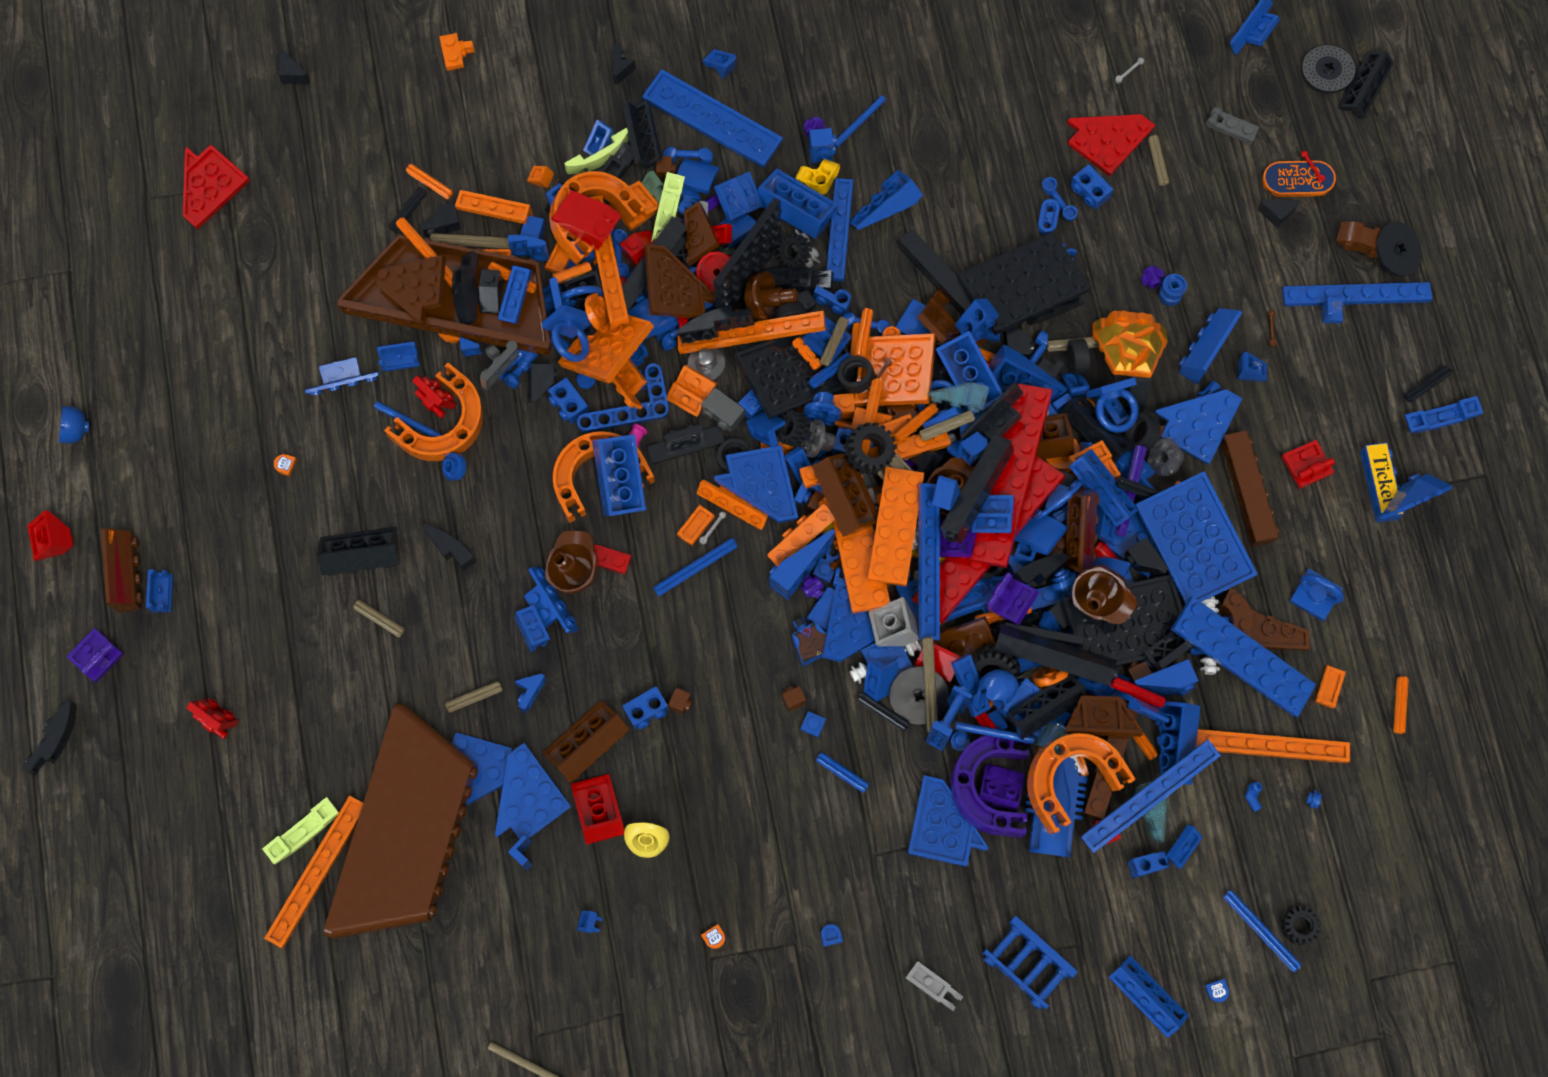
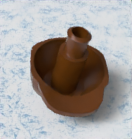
M768 271L756 273L748 278L744 290L745 307L751 310L756 321L773 319V314L778 306L788 302L796 303L798 300V292L795 288L782 289L781 287H776L774 277Z
M951 458L942 467L933 471L926 484H937L939 476L947 477L958 482L961 493L975 466H969L961 458ZM940 508V517L946 518L950 510Z
M565 531L558 536L554 548L548 555L545 571L546 580L558 591L564 594H575L584 591L595 583L599 562L594 552L592 536L583 531Z
M1100 564L1087 568L1078 574L1074 580L1072 590L1073 603L1079 610L1093 619L1105 620L1113 624H1122L1130 617L1138 604L1135 594L1126 586L1124 577L1106 565Z

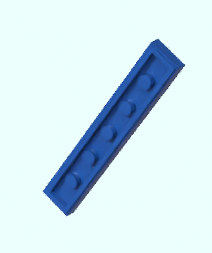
M835 178L833 201L838 204V207L831 217L827 270H832L834 273L833 281L844 282L853 179Z

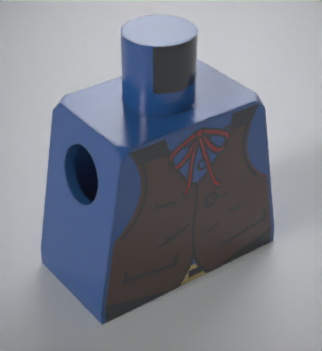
M801 617L793 622L797 632L792 634V641L802 667H805L822 657L826 633L817 622L807 625L804 618Z

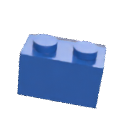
M1188 659L1135 680L1133 684L1158 695L1175 696L1179 694L1181 697L1190 693V690L1195 688L1194 685L1199 680Z

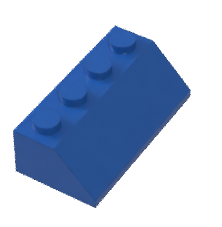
M776 169L758 188V194L763 204L762 208L766 209L773 198L780 200L782 209L781 219L815 239L825 229L838 207V204L779 169Z
M1219 308L1215 314L1211 313L1206 321L1209 325L1207 328L1202 327L1197 335L1200 339L1197 343L1193 342L1190 346L1188 358L1183 357L1179 364L1182 368L1178 374L1198 385L1242 312L1240 310Z
M970 331L936 348L968 411H972L974 416L989 408L1003 394Z
M635 434L592 440L603 515L613 516L646 510Z

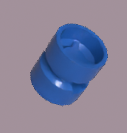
M1179 274L1166 276L1158 292L1161 303L1167 306H1175L1181 301L1187 288L1184 277Z

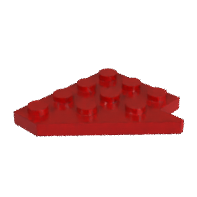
M1142 114L1069 118L1067 124L1075 129L1077 133L1068 141L1067 145L1110 177L1155 128V124Z
M212 145L207 147L199 156H196L190 149H185L183 217L197 230L250 182L249 177Z

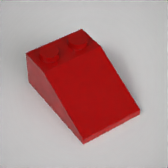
M570 190L551 219L598 251L622 215L605 203Z
M609 774L571 784L586 845L624 835L623 823Z

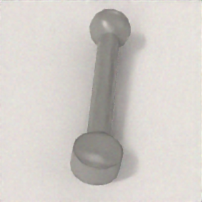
M1142 57L1138 58L1137 62L1121 76H1116L1115 82L1121 83L1127 74L1139 64L1144 63V59Z
M724 511L719 513L718 519L706 535L700 538L702 545L707 543V538L719 522L726 517Z

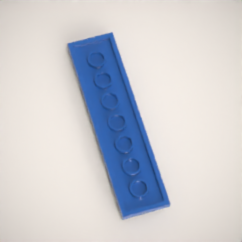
M662 69L642 96V99L650 101L652 106L762 168H765L783 142V137Z
M1189 597L1171 628L1173 632L1293 717L1299 716L1316 686L1310 679L1195 597Z

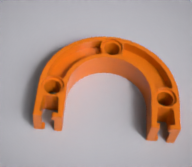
M583 172L567 180L554 197L549 214L550 226L557 243L577 265L584 257L589 256L594 248L551 219L570 192L569 187L585 196L602 195L604 199L617 209L628 224L636 216H640L647 207L634 191L619 178L604 172ZM567 236L571 237L574 242L569 241ZM575 246H577L584 253V255H581V253Z
M449 363L444 367L448 376L450 374L454 376L452 380L448 381L443 378L441 371L435 377L462 404L461 418L455 428L439 437H426L416 433L396 417L393 421L397 430L400 428L403 430L401 435L397 436L392 433L390 426L384 430L387 437L400 448L421 460L443 461L449 453H463L474 443L482 428L483 406L476 388L466 376ZM459 384H464L462 389L456 388ZM461 434H467L465 439H459ZM410 438L414 439L410 444L405 443Z
M611 432L584 434L570 442L558 456L553 470V486L559 504L569 523L576 520L567 509V507L573 504L578 506L579 509L577 511L581 517L586 515L585 509L574 489V476L583 462L595 457L592 440L619 437L621 435ZM583 445L590 446L587 450L580 449ZM637 447L640 473L644 471L647 475V481L652 484L655 482L654 476ZM565 493L572 494L568 499L562 498Z
M1070 734L1047 743L1034 757L1027 779L1028 795L1034 811L1049 834L1060 830L1059 827L1055 826L1051 815L1055 814L1060 821V826L1065 827L1071 823V820L1058 801L1053 787L1055 771L1059 764L1067 757L1077 755L1092 761L1098 767L1112 791L1124 788V785L1120 784L1115 774L1116 772H1119L1124 779V784H1129L1136 780L1119 752L1105 740L1090 734ZM1056 745L1060 748V755H1057L1054 751ZM1109 759H1111L1114 763L1112 769L1108 765ZM1045 801L1050 805L1049 811L1044 809Z

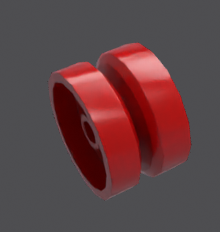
M718 251L710 252L699 261L696 270L697 278L712 292H714L713 281L731 258V255Z

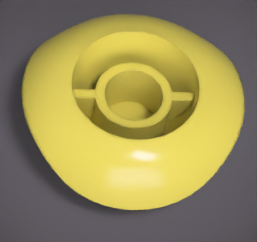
M633 823L627 825L624 830V840L628 848L635 855L644 858L659 855L667 847L670 839L667 829L653 823Z

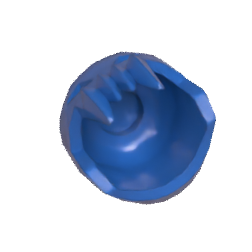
M1000 669L990 671L984 675L979 681L977 693L973 696L974 709L976 710L977 708L978 713H980L986 697L990 701H994L993 705L998 709L1007 705L1016 695L1019 687L1014 675Z

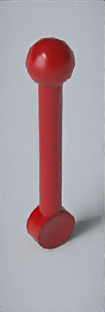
M1302 151L1301 156L1307 160L1317 175V181L1319 183L1324 182L1325 176L1319 173L1308 157V152Z

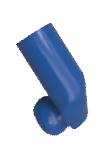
M1257 781L1248 785L1245 798L1253 812L1263 808L1257 799L1259 792L1262 790V784Z

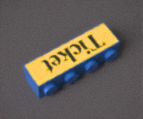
M1388 442L1365 445L1361 449L1360 455L1375 521L1378 523L1399 520L1405 511L1383 520L1380 517L1400 488L1396 481L1397 471L1391 460L1393 457L1392 450L1388 447Z

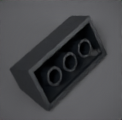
M397 527L320 537L317 559L321 575L334 576L338 573H354L358 570H374L379 567L391 568L399 565L400 552Z

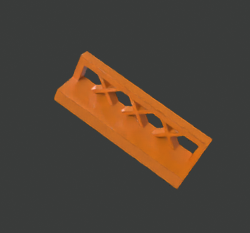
M460 190L455 204L457 210L526 224L528 217L534 215L531 206L528 204Z

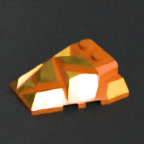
M1112 311L1107 318H1100L1092 324V338L1094 341H1098V349L1100 352L1105 353V361L1113 374L1152 377L1158 360L1162 356L1163 349L1166 348L1168 342L1167 330L1160 323H1155L1152 314Z

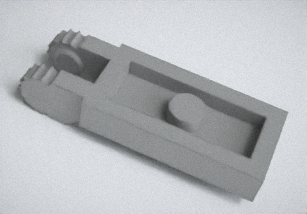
M918 961L906 977L908 981L938 1003L941 1002L951 1011H954L956 1007L953 1003L943 998L946 992L950 993L957 1000L961 1001L963 998L961 994L951 988L950 984Z

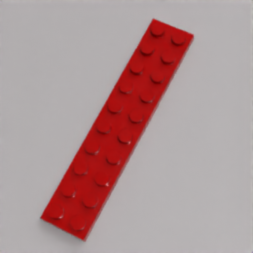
M1018 384L1023 391V395L1012 407L1021 414L1022 418L1002 436V438L1011 440L1014 452L989 494L1014 495L1012 533H977L972 556L968 557L971 562L1003 568L1008 566L1053 394L1052 389Z
M1038 456L1035 459L1016 536L1065 479L1064 474ZM947 557L940 565L941 624H943L992 565L971 562L968 557ZM919 591L912 598V601L918 606Z

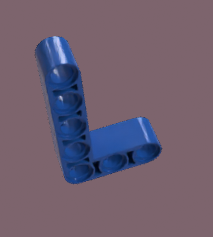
M651 363L645 369L650 402L641 403L643 406L641 409L647 411L645 417H638L636 413L639 409L635 407L612 408L580 415L577 419L579 429L584 433H590L666 418L669 413L661 367L658 364ZM651 369H656L659 374L657 377H650L648 372ZM653 388H661L662 393L659 396L653 395L651 392ZM660 405L664 406L666 410L663 414H657L655 408ZM621 412H625L628 414V419L620 421L618 415ZM608 416L610 421L607 424H601L599 422L600 417ZM584 419L591 421V425L587 428L581 426V421Z

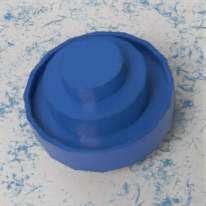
M449 453L444 458L442 469L448 480L458 481L465 475L466 462L460 453Z
M1064 568L1056 570L1050 581L1051 588L1054 591H1066L1072 588L1074 580L1077 578L1075 570Z

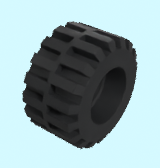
M870 422L864 425L861 424L845 440L846 443L843 449H846L844 457L848 456L846 462L853 465L851 467L853 470L859 469L858 473L860 474L863 472L866 475L876 474L892 462V458L896 454L894 450L897 447L896 444H893L895 438L890 436L892 432L890 430L886 431L884 425L879 427L876 422L872 425ZM862 440H870L875 443L878 448L877 458L869 457L863 452Z
M996 643L994 646L986 644L985 648L981 646L978 651H975L972 660L980 680L987 674L984 670V667L987 665H996L1002 670L1012 673L1016 679L1018 678L1020 664L1017 662L1018 657L994 650Z

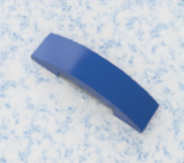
M1474 396L1444 407L1405 414L1404 417L1410 433H1417L1457 424L1482 415L1484 412L1478 397Z

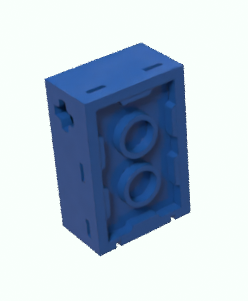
M1027 678L1018 679L1019 687L1013 699L1000 709L996 708L1006 719H1008L1006 713L1041 691ZM1034 703L1031 705V709H1039L1042 707V703ZM1065 712L1031 734V736H1035L1034 741L1040 746H1045L1051 742V739L1056 737L1071 714ZM1018 713L1014 717L1019 722L1026 717V714Z

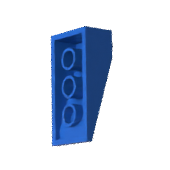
M831 529L782 561L779 566L775 565L769 573L770 588L786 600H789L803 582L802 579L809 575L819 562L820 557L822 558L826 550L832 546L835 540V530Z

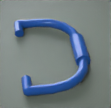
M1074 481L1069 485L1072 488L1070 491H1066L1053 502V505L1043 512L1038 510L1032 518L1040 519L1055 508L1058 509L1083 485V481Z

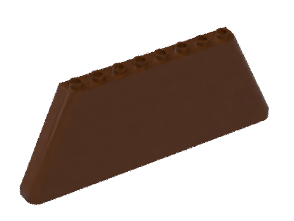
M398 235L340 296L336 304L341 312L348 315L454 337H462L506 347L509 341H515L518 345V350L549 355L552 348L550 331L542 329V322L548 316L540 265L533 259H520L514 255L505 256L498 252L490 253L479 248L470 249L463 245L455 246L447 242L441 241L439 243L423 238L437 256L443 255L446 258V266L452 273L453 270L461 266L462 257L472 251L478 253V267L475 273L476 282L474 284L477 288H479L481 270H489L488 266L491 262H496L509 270H512L513 266L530 269L532 271L530 280L535 282L538 288L535 293L526 292L517 325L498 320L499 314L481 313L480 300L477 305L476 320L469 325L461 324L455 310L452 288L445 280L442 307L425 310L424 324L418 322L376 286L377 269L426 259L404 235ZM504 279V286H503V293H502L501 305H502L503 298H504L505 291H506L507 284H508V281L505 280V279Z
M396 703L393 707L324 927V936L339 939L431 921L432 917L436 915V902L443 892L442 882L449 872L448 862L455 852L454 842L461 832L460 822L467 812L466 802L472 795L473 788L471 786L473 779L477 778L478 765L404 704Z

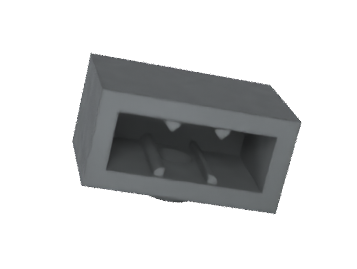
M716 388L713 389L701 404L702 414L706 418L715 420L721 429H727L730 432L734 430L745 416L744 408Z

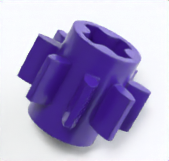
M812 117L811 120L806 119L803 130L806 131L805 135L809 138L810 130L825 129L826 126L821 118Z
M1150 266L1143 271L1144 274H1142L1141 280L1144 286L1147 285L1150 289H1154L1162 285V280L1165 277L1162 269Z
M807 575L802 579L804 583L801 589L808 598L813 596L817 599L824 594L822 588L825 586L817 575L814 577Z

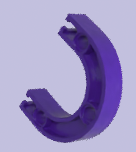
M988 735L980 737L962 752L953 767L950 787L955 806L963 818L978 830L993 835L1022 838L1026 834L1027 828H1012L1010 824L1011 821H1019L1020 824L1027 822V814L998 811L987 806L976 792L974 775L977 766L990 758L1025 760L1029 756V750H1015L1013 745L1022 744V746H1026L1029 743ZM999 742L1005 743L1007 749H1002L999 746ZM958 776L964 777L966 784L960 783ZM996 819L1001 820L1004 823V827L997 826Z

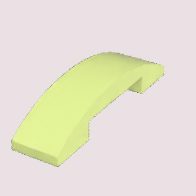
M627 128L611 136L612 144L590 157L583 159L581 155H578L565 162L567 174H579L584 168H587L589 172L605 165L610 156L615 155L623 142L628 143L629 135Z
M667 172L651 242L667 219L676 216L685 179L684 176Z
M327 797L313 807L311 813L281 837L277 836L262 848L273 864L279 863L305 845L339 814Z

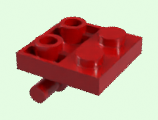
M416 376L412 380L419 388L415 391V395L423 401L422 404L430 412L433 411L440 419L446 415L440 407L452 410L456 407L457 403L453 400L454 396L448 391L444 392L440 388L441 384L434 378L429 379L426 376Z
M1317 440L1281 456L1299 489L1334 474V470L1331 467L1335 464L1334 459L1326 458Z
M211 698L191 701L186 708L193 713V718L202 723V727L210 733L214 732L222 739L228 736V732L224 729L234 728L239 722L231 711L221 708L219 703Z

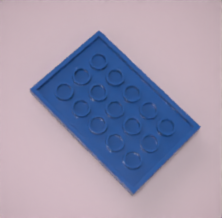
M1205 471L1135 504L1185 604L1189 597H1195L1202 602L1258 575Z

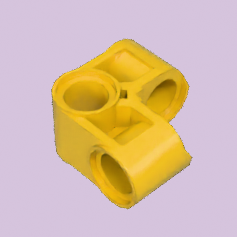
M823 159L817 170L801 166L795 179L824 195L829 191L834 179L837 177L840 164Z

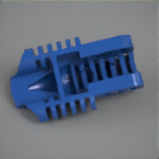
M1067 757L1059 764L1053 779L1055 795L1071 823L1065 827L1060 826V821L1053 814L1051 818L1055 826L1059 827L1060 830L1049 834L1034 809L1025 808V812L1033 813L1029 852L1070 858L1074 820L1083 819V816L1075 815V812L1083 813L1084 809L1076 808V805L1084 806V802L1077 801V798H1085V794H1080L1078 791H1086V787L1079 786V783L1087 784V777L1079 775L1073 758ZM1026 801V805L1032 806L1030 801ZM1045 801L1044 809L1049 811L1050 805Z

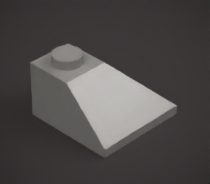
M904 597L887 603L886 606L869 611L878 647L906 646L919 640L917 621Z

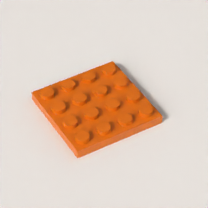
M628 315L629 323L609 326L607 329L597 330L595 335H586L589 342V354L583 361L573 362L562 356L558 363L563 368L610 384L654 326L650 321ZM578 337L568 348V351L572 354H580L582 351L581 341Z
M935 334L869 337L865 358L871 363L875 372V378L884 366V360L890 358L892 361V365L888 366L879 378L883 381L879 406L929 404L936 345ZM858 367L857 382L862 380L867 374V370L863 367ZM866 390L865 392L855 394V405L867 406L870 391Z

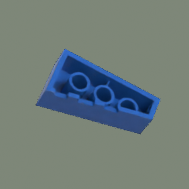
M1166 701L1165 705L1159 708L1170 719L1169 723L1156 721V725H1159L1160 734L1157 740L1158 745L1161 747V754L1159 755L1160 775L1196 748L1201 706ZM1192 778L1185 784L1192 785Z

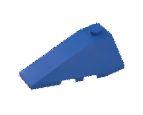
M897 170L882 183V190L878 194L871 196L870 204L863 206L850 221V224L857 230H860L915 205L923 194L911 178Z
M1003 345L995 354L989 366L1003 393L1013 383L1048 388L1053 391L1050 402H1055L1067 391V387L1021 353L1006 345Z
M1419 473L1408 478L1409 482L1402 484L1381 514V520L1453 489L1452 485L1429 474L1421 477Z

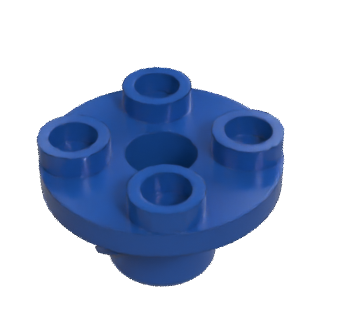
M822 391L815 395L812 403L804 406L803 412L808 417V421L817 419L823 421L826 425L833 426L836 421L841 419L842 411L835 406L833 402L834 396L829 392Z

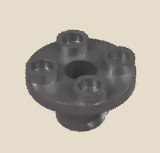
M702 348L701 351L690 354L688 366L716 381L725 369V359L717 348Z
M817 419L809 421L810 425L807 427L810 430L807 431L808 436L801 443V447L805 451L806 456L814 458L820 450L831 451L835 446L836 439L834 434L825 432L823 421Z
M1161 438L1150 449L1147 463L1158 475L1170 476L1179 469L1184 460V454L1174 440Z

